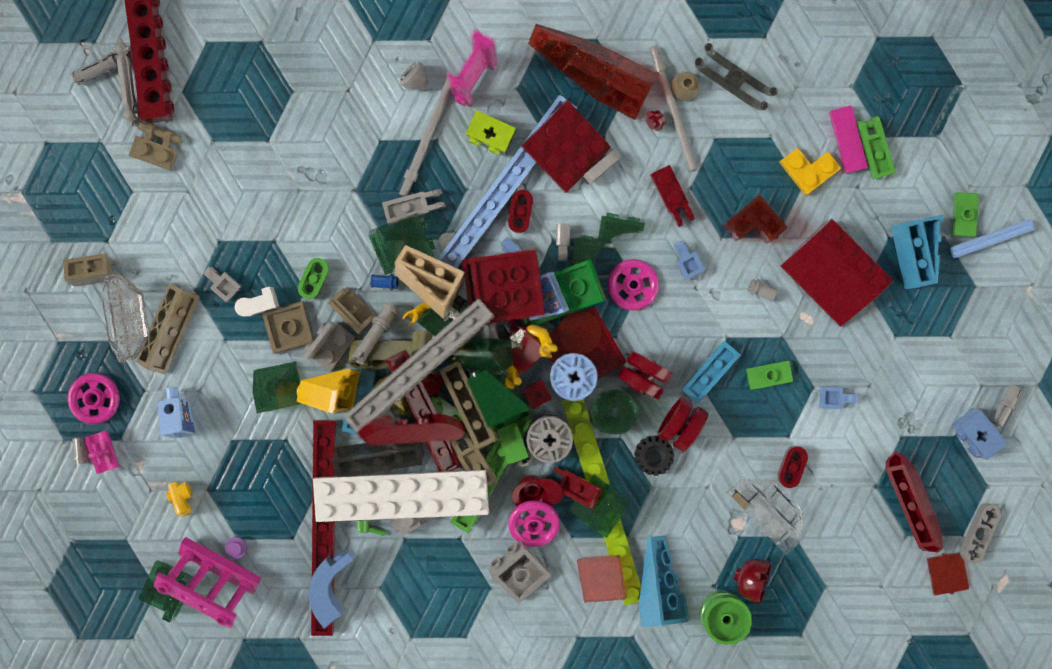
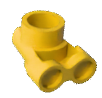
M188 482L169 484V491L166 492V496L170 504L174 503L173 507L176 515L184 517L191 514L192 511L187 499L192 498L193 494Z

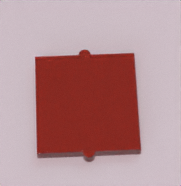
M960 552L942 553L940 556L926 558L934 596L947 593L953 595L954 592L969 590L965 562L961 558Z

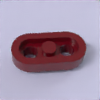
M526 190L515 192L510 206L508 226L511 231L518 234L525 232L530 224L533 197ZM520 198H525L527 203L522 206L518 201ZM517 219H521L523 221V225L517 227L515 225V221Z
M791 446L786 450L777 475L778 481L782 486L794 488L800 483L808 461V454L804 448ZM797 452L799 457L793 460L792 455ZM787 473H791L789 480L785 479Z

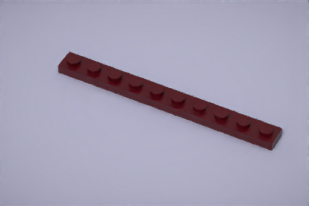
M313 420V478L336 476V420ZM312 481L313 577L316 569L328 556L335 562L333 559L335 557V521L316 522L314 486ZM334 575V578H333V581H332V591H333V594H334V585H335V575ZM311 609V636H333L334 621L323 628Z

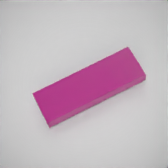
M852 105L831 110L829 115L845 174L868 168Z

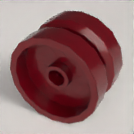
M631 351L627 362L637 368L636 372L627 367H622L617 377L629 383V387L645 396L648 394L660 400L664 390L661 386L654 383L655 379L664 384H669L674 374L648 358Z
M681 396L674 403L657 431V436L665 442L673 439V447L681 452H685L693 444L709 416V412L701 407H696L691 411L692 401L684 396Z

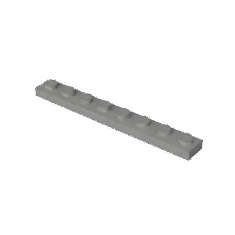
M478 299L343 417L355 432L365 424L380 417L493 319L492 313Z

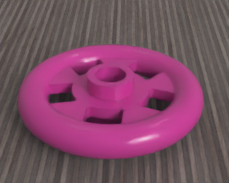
M637 259L625 260L616 265L611 271L607 283L609 295L614 303L623 309L631 311L641 310L649 306L656 298L659 289V281L654 269L646 262ZM631 268L640 269V275L630 274ZM620 273L626 276L622 284L616 282ZM643 278H649L650 287L644 288ZM636 281L637 288L632 289L629 285L630 282ZM622 289L629 295L625 300L618 294ZM642 292L645 298L636 302L634 296Z
M88 373L79 377L71 385L68 393V405L71 412L77 419L88 424H100L109 420L117 411L120 402L119 391L115 383L109 377L99 373ZM88 383L91 388L84 393L81 387ZM99 383L107 387L104 392L97 388ZM93 395L97 396V402L92 400ZM105 397L111 399L109 407L103 406ZM83 398L85 407L80 408L77 399ZM90 409H98L99 415L91 416Z
M533 500L518 505L512 511L508 527L512 537L518 543L522 541L528 547H540L548 544L556 537L560 527V520L552 506L542 501ZM538 510L544 511L546 514L544 515V517H542L541 515L536 514V512ZM525 511L530 513L525 519L520 516ZM545 522L551 523L550 530L544 529ZM523 525L526 531L520 533L517 526ZM540 533V538H531L530 534L536 535Z

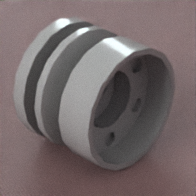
M547 414L539 416L528 429V449L541 462H558L566 457L572 448L573 438L571 429L566 421L557 415ZM547 434H552V437L556 438V440L552 441L551 445H548L547 441H543L544 438H547Z

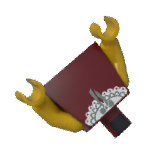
M511 320L502 327L510 337L502 344V348L507 362L508 376L505 378V386L514 389V384L519 386L522 383L521 378L517 377V375L523 374L542 357L551 358L550 351L555 352L557 346L551 341L547 329L531 323H527L519 329Z

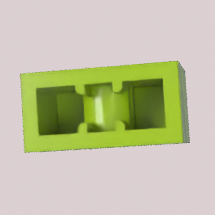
M476 110L465 134L469 138L468 142L478 147L481 144L489 147V152L500 156V153L506 155L515 136L516 128ZM492 130L495 137L491 136L490 139H487L485 132L490 133Z

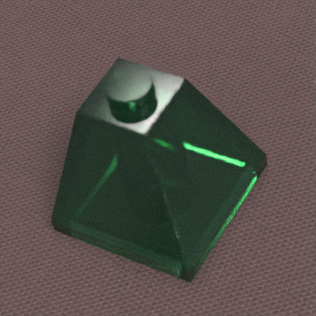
M296 361L253 370L252 393L257 413L302 404L297 402V388L300 385V377Z

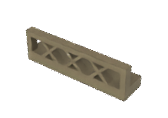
M169 283L138 354L137 363L147 370L166 375L200 297L199 295Z

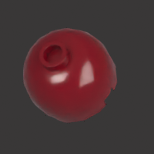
M750 559L743 564L741 569H736L734 581H737V589L745 599L761 604L765 594L764 589L769 580L771 562L762 559Z

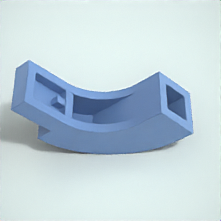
M352 549L347 553L344 550L333 558L335 562L328 556L316 569L311 579L309 602L313 614L323 628L327 627L345 610L333 594L332 581L334 575L357 556Z

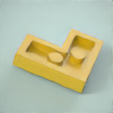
M796 148L779 161L805 196L841 169L829 152H826L810 164L799 148Z

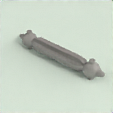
M118 38V43L113 47V51L119 55L117 66L122 102L126 109L122 117L129 122L130 126H134L140 114L134 110L136 100L130 59L126 55L131 48L124 43L122 38Z

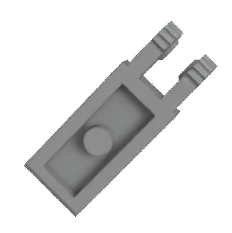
M441 189L425 193L423 191L383 202L382 205L387 223L392 224L446 207L445 202H437L429 206L427 204L426 198L440 196L442 194Z

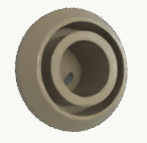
M691 72L678 73L671 83L673 95L681 101L694 99L700 91L698 77Z

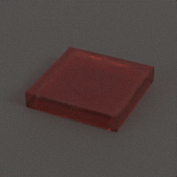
M620 555L579 558L577 560L584 603L625 600L627 598Z

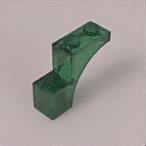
M606 213V216H601L597 241H593V237L581 235L580 238L575 239L571 265L592 259L594 265L599 251L608 241L622 234L642 233L645 223L640 222V218L627 217V220L619 219L617 214Z

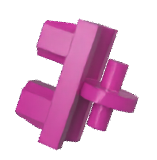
M108 430L85 437L90 452L88 456L89 459L92 458L97 474L120 467Z

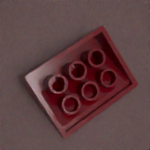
M833 219L825 221L780 265L839 327L843 326L871 303L893 282L892 278Z

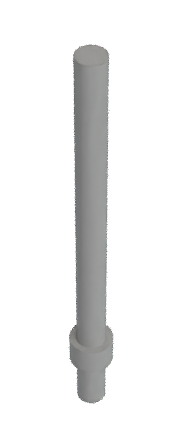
M657 45L650 47L649 50L654 63L652 66L655 74L658 75L689 171L696 170L698 168L666 74L667 67L665 61H662Z
M448 79L444 84L410 169H407L404 175L405 181L399 193L402 196H408L413 182H416L419 174L417 172L451 93Z

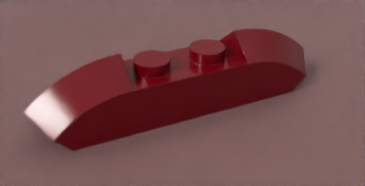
M433 414L431 422L430 418L416 419V423H408V419L394 420L395 424L392 423L390 416H385L370 421L356 433L366 444L370 445L459 440L464 434L466 426L458 419L445 414Z
M895 451L886 460L885 468L918 548L922 551L938 553L943 549L942 533L923 483L913 464L905 456Z

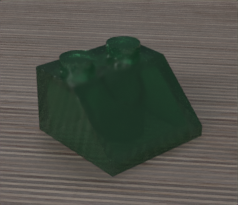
M472 337L453 352L454 357L465 369H473L475 372L478 370H492L493 373H503L513 365L511 339Z
M593 474L589 482L602 488L595 508H588L575 500L569 510L589 527L607 538L631 504V500Z

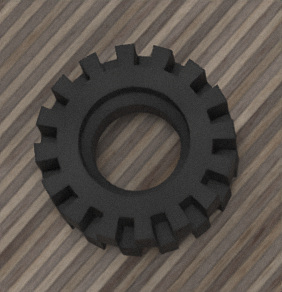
M655 435L641 439V442L636 445V450H634V459L637 466L646 474L654 476L664 474L666 470L669 471L671 464L674 463L673 457H675L669 442H665ZM653 447L659 448L662 452V459L656 464L649 463L646 459L647 451Z

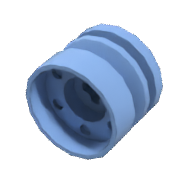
M564 354L555 361L551 368V384L556 393L564 399L573 401L583 399L590 395L596 386V368L589 359L581 354ZM574 371H577V376L580 378L578 381L574 380L571 383L568 374H573Z

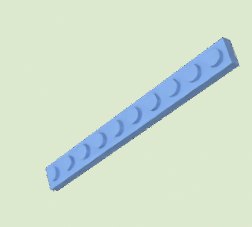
M561 95L557 97L528 138L566 100ZM521 147L437 260L458 269L462 264V260H465L524 181L536 162Z

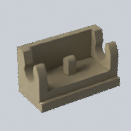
M106 253L63 260L64 281L73 286H82L117 280L116 273L111 269V266L115 265V263Z
M349 287L340 290L328 302L358 334H362L372 324L373 318L377 317Z

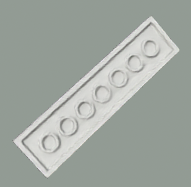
M486 469L313 478L316 522L489 514Z

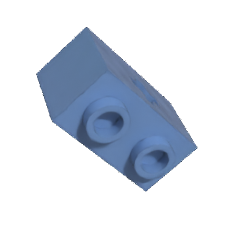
M970 409L952 424L956 429L955 434L960 440L967 442L970 446L968 450L976 458L988 460L1008 444L979 409Z

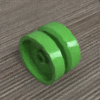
M726 590L715 591L709 594L701 604L699 610L700 621L709 637L716 643L734 645L744 640L749 634L752 625L751 613L742 599L735 593Z

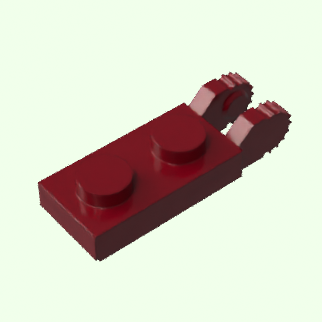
M670 164L650 174L668 213L671 214L678 227L683 225L682 219L676 211L681 207L687 219L690 221L694 220L695 217L688 205L689 202Z
M555 466L553 471L563 476L561 482L556 479H549L560 484L563 494L588 508L594 509L602 488L570 471Z

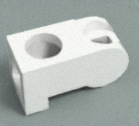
M274 287L261 289L263 294L261 296L238 299L235 304L237 314L249 317L280 308Z

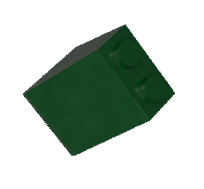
M478 370L470 375L471 378L466 380L487 427L493 431H498L535 413L527 403L486 370Z

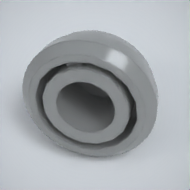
M415 62L410 65L400 78V85L410 90L418 89L422 91L429 83L426 80V70L421 62Z

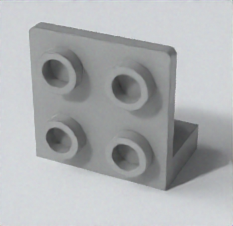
M337 322L323 323L317 331L319 336L314 342L311 340L304 349L306 353L303 356L306 360L314 359L330 372L333 371L349 349L350 343L357 338Z

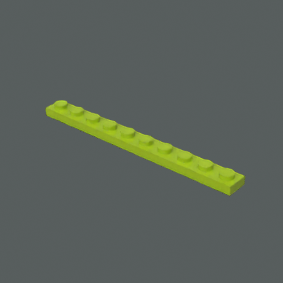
M568 399L561 400L585 479L602 488V492L595 505V511L624 605L637 603L640 601L641 584L584 399L574 401Z

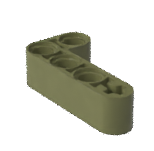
M418 330L413 333L412 341L378 340L364 364L357 363V358L355 360L351 358L363 340L352 341L350 343L348 364L353 368L389 369L385 359L405 349L411 358L431 341L433 336L428 331Z

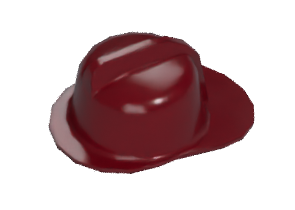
M528 475L520 480L511 496L515 506L533 500L553 505L561 500L563 489L554 480L542 479L536 475Z

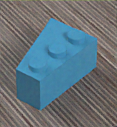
M943 214L891 226L905 289L938 283L940 261L938 246L942 237L939 234Z

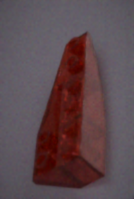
M536 24L528 42L532 48L594 99L634 120L638 116L658 77L657 73L603 46L543 25Z

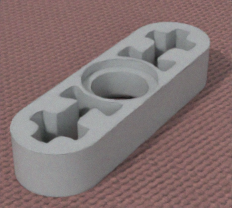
M985 503L978 508L960 549V555L964 561L972 564L982 561L1001 518V511L997 506ZM987 510L992 513L991 517H988L986 514ZM984 521L985 523H988L989 525L987 526V525L981 524V522ZM979 528L985 530V536L982 539L976 537V531ZM974 541V542L980 543V545L977 546L976 544H973L972 542ZM970 550L975 552L974 556L968 554Z

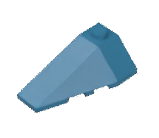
M665 536L647 537L639 601L642 627L689 622L686 597L684 593H680L677 584L680 581L678 574H674L671 567L673 559Z

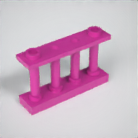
M476 29L471 35L473 51L458 76L455 77L450 73L447 75L449 86L455 97L454 100L462 106L468 104L472 107V89L484 69L489 67L494 70L498 63L495 41Z
M185 537L180 544L178 552L181 558L167 576L160 572L156 575L154 587L162 594H168L213 618L218 624L232 628L237 614L233 613L234 609L245 592L255 593L261 577ZM188 561H192L199 565L200 568L185 587L174 580ZM210 571L218 575L219 578L207 596L204 597L194 590L206 573ZM226 582H231L238 586V589L224 608L213 601Z

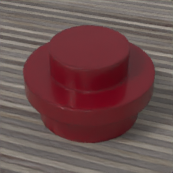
M659 110L647 113L646 123L648 127L655 131L662 130L666 124L663 114Z

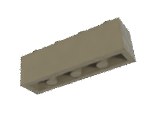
M457 361L439 370L476 450L499 441L500 439L496 431L487 427L466 380L470 376L464 363Z

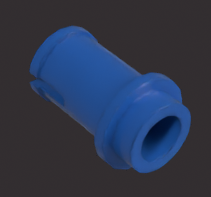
M394 274L390 276L371 275V288H389L390 291L398 288L399 278L394 276Z

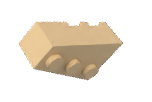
M405 245L395 261V275L444 319L463 286L465 272Z

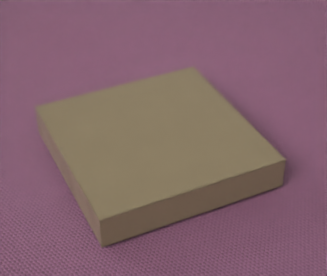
M304 301L262 312L273 354L305 346L311 340L315 341Z

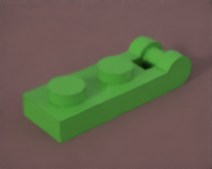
M879 116L871 117L869 121L861 120L856 122L872 180L896 173ZM873 129L875 134L869 135L868 130Z

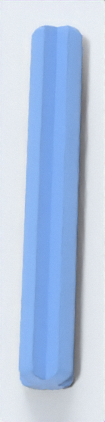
M1031 219L953 246L950 248V252L953 258H957L1033 231L1035 226Z

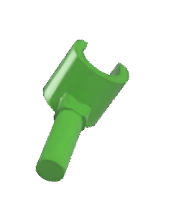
M357 520V530L360 533L372 532L385 536L386 531L369 527V520Z

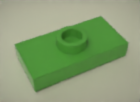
M956 192L954 194L952 236L976 237L978 193Z
M789 360L746 368L750 390L793 382Z

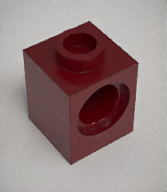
M542 379L523 389L533 409L552 400Z

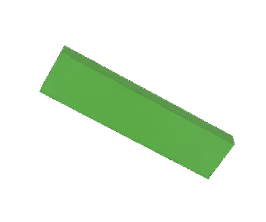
M501 376L496 377L500 382L504 384ZM517 422L497 431L508 465L529 458Z

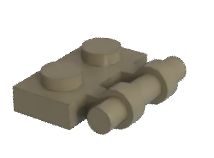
M140 122L138 130L145 132L144 138L135 136L129 156L172 171L179 151L172 149L171 146L173 142L180 144L182 136L175 134L173 130L158 128L156 124ZM155 136L163 138L162 145L153 142Z

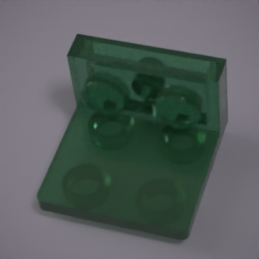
M157 560L138 599L164 611L162 619L170 623L178 616L184 603L168 594H162L154 587L156 575L160 572L167 576L173 566ZM181 571L174 581L186 587L193 576Z

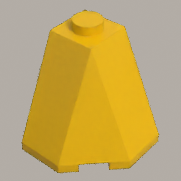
M345 369L301 380L297 388V402L330 413H348L354 407L361 370Z

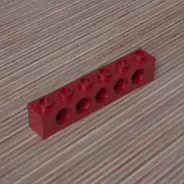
M124 0L140 120L146 123L173 120L172 114L175 112L172 100H170L169 93L172 92V86L167 78L169 64L164 56L166 42L161 33L163 20L158 11L160 0ZM148 9L147 15L141 17L142 11ZM151 30L150 36L144 38L145 32ZM154 51V56L147 60L148 53ZM156 72V79L150 81L151 74ZM159 94V100L153 103L154 95Z

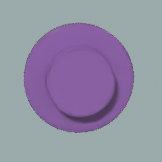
M233 537L227 541L225 552L230 558L239 559L246 554L247 544L242 538Z

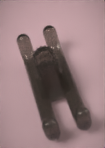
M707 43L704 46L706 55L727 69L728 73L725 77H722L706 66L700 57L695 59V67L703 75L752 108L760 111L766 110L768 108L767 102L756 100L741 90L740 87L746 82L767 96H775L778 93V89L766 86L716 52L711 43Z

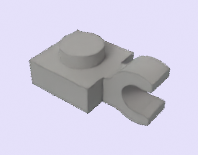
M208 267L203 272L214 283L210 289L226 303L242 288L227 272L220 275L213 267Z

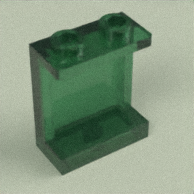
M418 213L369 231L368 236L385 275L393 273L395 261L405 245L430 257L434 256L435 244L432 237L427 238L425 230L428 229L424 217L419 218Z

